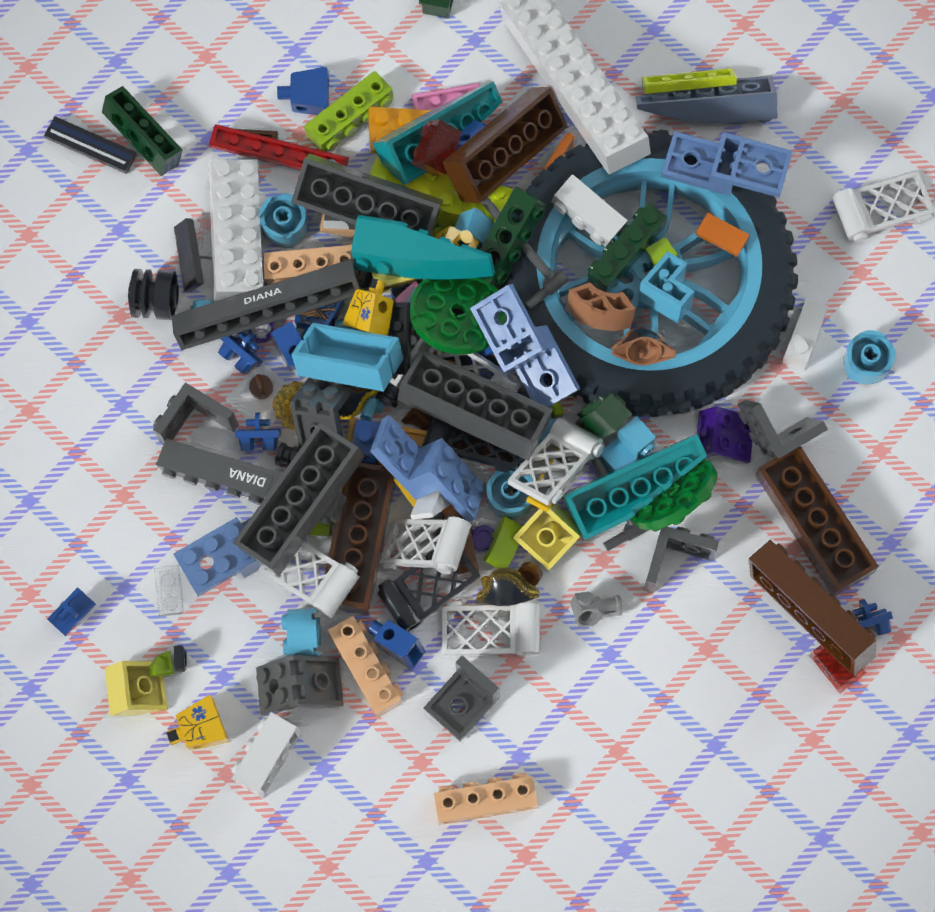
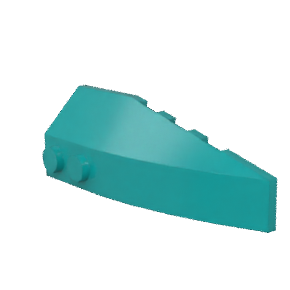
M491 81L405 124L375 141L373 146L382 165L397 180L406 185L442 164L451 153V139L472 121H485L503 101L494 81Z
M362 215L357 217L351 248L356 270L415 279H468L489 277L495 274L492 256L489 253L464 244L459 247L454 245L448 238L441 237L437 239L429 236V232L426 230H412L408 228V224L400 221Z
M695 434L564 493L562 499L584 540H587L631 519L660 493L668 489L676 480L705 459L707 455L698 435Z

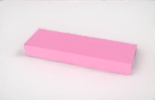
M476 83L411 94L414 109L434 110L480 87V84Z

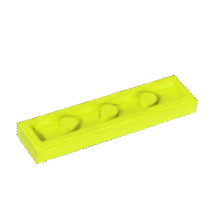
M732 68L642 78V87L645 94L737 85L736 75Z

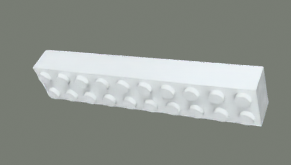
M503 0L499 2L504 23L547 86L551 87L554 96L607 173L611 174L650 155L648 135L553 1Z

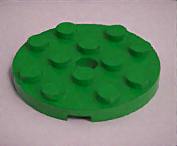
M481 278L424 279L415 289L411 299L410 319L413 328L427 344L440 351L455 355L472 354L482 351L490 345L470 308L497 292L498 289ZM461 309L464 314L457 315L456 317L452 310ZM500 311L498 314V320L501 324H505L507 316L503 311Z
M703 459L684 476L676 480L668 489L654 498L647 506H644L631 518L634 524L640 529L656 532L671 524L678 525L683 522L687 515L712 496L711 492L717 481V471L711 461Z

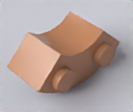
M590 282L570 289L565 307L575 320L595 329L613 332L631 328L636 310L624 292H604L597 289Z

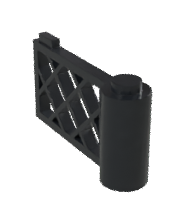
M432 417L422 446L442 438L450 447H453L454 443L463 439L468 446L467 448L462 450L452 448L460 458L494 466L496 471L510 474V471H516L520 459L519 456L512 453L514 456L512 463L503 461L499 455L508 451L502 448L495 450L491 443L484 440L472 445L468 439L471 434ZM487 445L491 453L485 456L479 455L476 449Z
M434 550L425 556L426 560L432 559ZM464 551L461 556L464 563H459L458 568L459 566H465L471 572L472 576L466 581L457 580L458 568L456 572H453L452 579L441 577V573L436 571V576L424 574L425 567H411L394 581L387 579L378 586V597L399 627L407 632L414 630L432 613L481 577ZM411 575L419 576L417 591L410 590L404 582ZM424 577L435 579L433 593L422 592ZM440 580L452 582L450 593L446 596L438 594ZM421 595L433 596L431 607L426 611L420 606Z

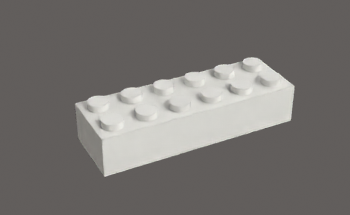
M211 159L209 189L214 301L263 287L258 160Z

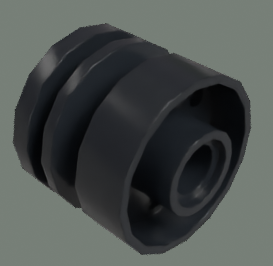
M134 269L128 288V303L131 317L139 318L142 312L143 318H149L152 308H154L156 319L172 320V315H175L179 302V285L176 271L159 270L154 280L151 269H146L144 274L142 269Z

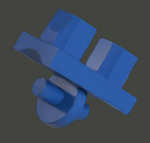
M241 332L237 337L242 342L233 335L221 338L220 340L224 343L221 345L218 354L230 361L235 353H237L241 358L234 367L240 373L247 374L253 367H260L263 363L258 356L249 350L250 348L256 352L259 349V346L255 344L257 336L254 333L246 336Z
M255 412V419H246V426H255V429H238V431H235V438H239L241 451H253L254 438H263V450L274 451L277 449L278 438L281 436V429H261L262 426H270V419H261V412Z
M77 587L65 601L61 602L60 606L47 620L66 637L96 603Z
M865 599L859 600L860 608L852 610L855 616L862 615L857 617L858 623L863 628L874 625L877 635L890 633V619H893L892 612H887L884 608L871 613V611L878 609L877 604L872 603L868 605Z

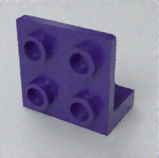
M718 406L699 411L697 435L706 452V458L718 455L742 463H750L752 439L749 433L751 430L748 424L743 423L738 412Z

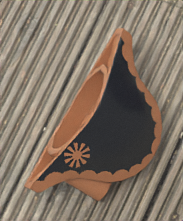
M635 328L629 330L623 340L613 345L612 355L635 365H651L675 358L676 350L665 342L662 335H658L649 329Z

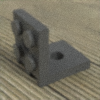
M313 378L306 380L290 401L300 448L319 422L343 437L339 410L356 386Z
M185 382L177 395H173L167 403L168 408L164 414H160L154 421L153 431L159 442L164 445L166 439L173 440L194 409L233 433L239 424L232 410Z
M745 399L737 404L740 409L738 412L739 417L744 424H748L751 430L749 433L750 438L755 445H759L763 454L768 453L771 457L776 455L780 459L828 430L824 421L806 417L777 434L761 403Z
M667 526L663 527L659 533L643 591L653 594L666 548L713 561L719 541L714 540L715 538L708 534L702 533L700 536L692 534L689 529L684 527H677L676 529Z
M291 655L256 667L260 716H269L271 712L276 714L299 706L331 708L344 706L339 657ZM317 676L322 681L321 687L317 683Z
M462 655L455 662L456 672L423 708L460 742L500 698V688ZM456 700H461L466 705L465 710L461 713H455L451 709L452 703Z

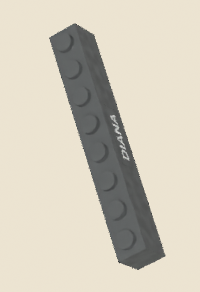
M352 259L172 315L173 334L182 351L351 298L357 289L361 290L359 276Z
M169 439L165 440L156 462V466L162 470V475L172 479H175L176 476L182 477L184 482L191 485H197V483L205 484L204 487L211 491L218 492L221 489L227 491L226 494L234 498H240V496L248 497V501L257 505L263 502L283 474ZM342 491L339 492L318 523L328 525L329 522L337 524L347 498Z

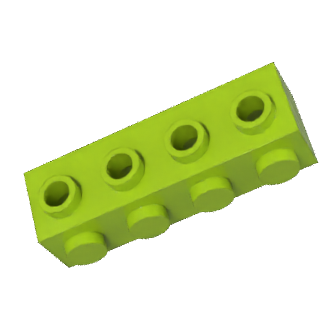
M374 70L305 124L306 136L319 150L326 152L334 150L343 138L352 136L356 132L357 127L363 123H368L369 107L387 108L390 106L394 99L393 89Z

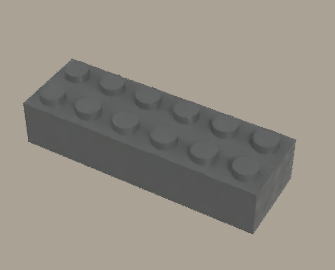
M309 154L304 158L291 203L356 225L359 215L400 221L408 224V228L419 231L423 229L429 232V236H432L444 200Z
M422 349L401 382L398 394V401L528 461L549 425L553 410Z
M319 422L233 544L277 576H280L365 455L359 447Z

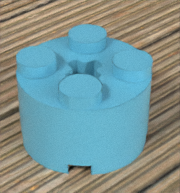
M282 193L275 197L273 195L266 199L260 208L259 214L262 231L266 239L273 245L292 248L305 237L308 231V219L305 207L291 203L293 195L288 193Z
M867 330L859 333L849 342L843 357V365L848 378L865 385L881 382L887 376L894 363L895 348L892 342L890 343L881 332Z
M495 471L487 482V502L497 517L502 518L506 516L511 520L518 519L528 514L533 506L526 502L529 495L508 485V479L515 471H510V474ZM530 475L521 476L518 481L522 483L532 482V478ZM512 489L514 496H509L508 490Z
M288 609L287 614L282 615V630H287V638L283 640L284 655L321 656V651H316L318 645H321L320 617L315 618L314 613L319 612L318 609Z

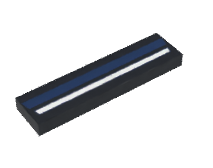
M54 116L44 134V137L52 142L127 174L137 156L136 151Z

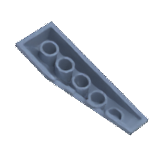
M772 76L737 79V85L673 91V94L660 92L636 96L638 110L686 121L746 124L749 121L769 122L772 119H778L777 91Z

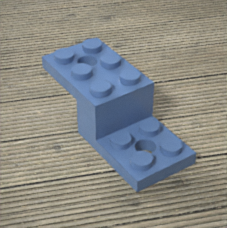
M674 131L661 177L729 196L731 195L733 185L780 198L793 151L725 132L722 133L720 143ZM686 156H694L697 159V163L688 165L684 158ZM760 163H765L769 166L770 170L762 173L757 170L756 166Z
M513 284L505 286L470 308L503 372L516 370L532 400L551 407L580 390L548 326H534ZM500 311L505 312L507 315L505 324H501L498 320ZM546 373H549L553 378L551 386H547L544 383L543 377Z
M390 415L382 418L370 452L415 500L439 491L466 521L471 522L475 520L486 486L454 452L452 447L440 438L419 448L416 442L407 435Z
M236 517L173 554L198 597L240 572L246 578L260 568V563L233 544L250 518L240 523ZM205 557H210L214 560L213 566L209 569H203L200 566L201 560Z

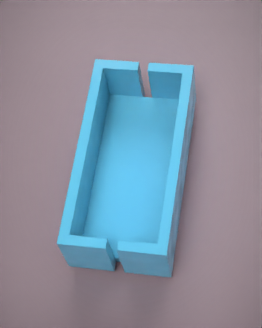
M317 323L311 324L303 336L304 340L299 342L292 353L297 376L383 392L393 377L392 373L395 374L403 361L399 338Z

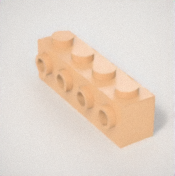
M352 245L263 253L264 280L267 285L346 260L352 259L353 261ZM356 270L357 273H358L359 279H361V271H360V270Z
M351 616L328 629L327 631L375 717L379 718L402 704L400 697L403 696V693L397 682L392 685L388 678L391 672L385 661L380 663L376 657L379 651L373 640L368 642L364 636L367 630L361 619L356 622L354 616Z
M527 773L512 775L511 780L503 781L502 777L488 779V784L478 785V782L464 783L463 788L453 789V786L438 788L439 792L434 793L439 826L538 809L533 776L527 777Z

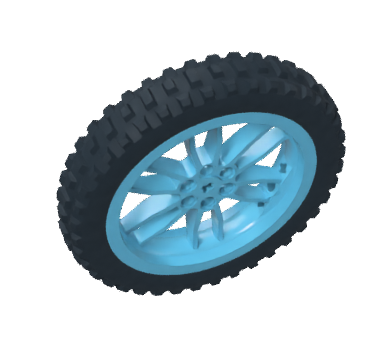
M643 129L649 137L651 154L611 174L607 173L586 143L585 147L580 144L566 152L565 157L560 155L547 167V170L544 169L536 176L526 191L547 203L544 216L536 223L532 237L527 243L552 272L556 270L558 251L568 239L599 259L604 255L602 252L605 247L592 242L578 233V228L572 223V219L567 214L559 213L551 202L554 195L572 174L601 199L622 192L640 190L639 208L645 207L646 190L668 192L666 227L651 245L666 237L672 215L674 194L693 201L715 217L750 235L738 256L740 267L739 290L729 306L707 289L686 279L682 282V284L695 291L693 298L703 301L720 312L713 325H708L690 310L682 318L686 323L705 335L701 342L694 348L676 354L673 359L651 365H635L612 355L611 349L597 343L579 329L574 323L575 318L566 311L560 298L568 295L570 289L587 284L588 275L563 285L552 295L549 294L531 310L525 302L543 288L542 285L545 277L522 250L520 258L509 271L508 279L499 288L502 289L509 284H513L534 326H548L580 387V390L572 394L573 397L579 395L583 397L584 403L589 404L599 396L605 397L611 393L613 396L618 395L626 403L625 407L632 413L631 416L643 417L644 413H649L650 417L667 415L669 411L673 415L690 412L692 406L697 410L712 404L713 399L717 401L733 393L734 389L749 381L757 369H762L767 363L768 356L772 350L775 351L781 341L779 338L780 333L785 332L790 322V318L787 316L788 311L794 309L796 298L792 295V291L797 288L798 274L794 273L793 268L797 265V254L791 250L794 241L792 231L786 230L787 219L783 212L777 210V200L774 196L733 185L731 195L729 196L662 178V170L673 135H669L668 130L660 129L659 131L653 130L652 133H647L646 129ZM686 156L684 158L688 165L697 163V159L694 156ZM524 213L520 215L519 222L523 220ZM696 232L672 246L679 255L678 258L688 263L686 273L706 269L736 257L723 250L709 256L683 259L682 254L696 244L705 241L697 236ZM616 235L612 241L615 242L619 236ZM510 236L507 238V243L511 241ZM644 252L623 276L630 278L632 282L625 284L620 280L610 293L624 292L626 296L632 299L631 303L636 309L635 314L638 308L649 309L651 330L658 334V312L638 300L641 281L647 276L644 271L652 270L655 266ZM630 328L624 330L623 339ZM546 373L548 380L553 383L552 376Z

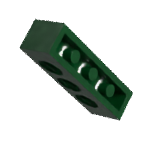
M124 86L105 96L102 107L103 115L160 176L179 165L183 149Z
M515 186L480 248L481 251L491 254L495 274L494 276L479 278L497 287H501L506 282L511 267L521 256L523 246L532 237L536 223L544 216L547 203L526 190ZM524 213L523 220L519 222L520 215ZM512 234L511 241L507 243L508 236ZM498 255H500V260H499V262L496 264V263H495L496 257H497Z

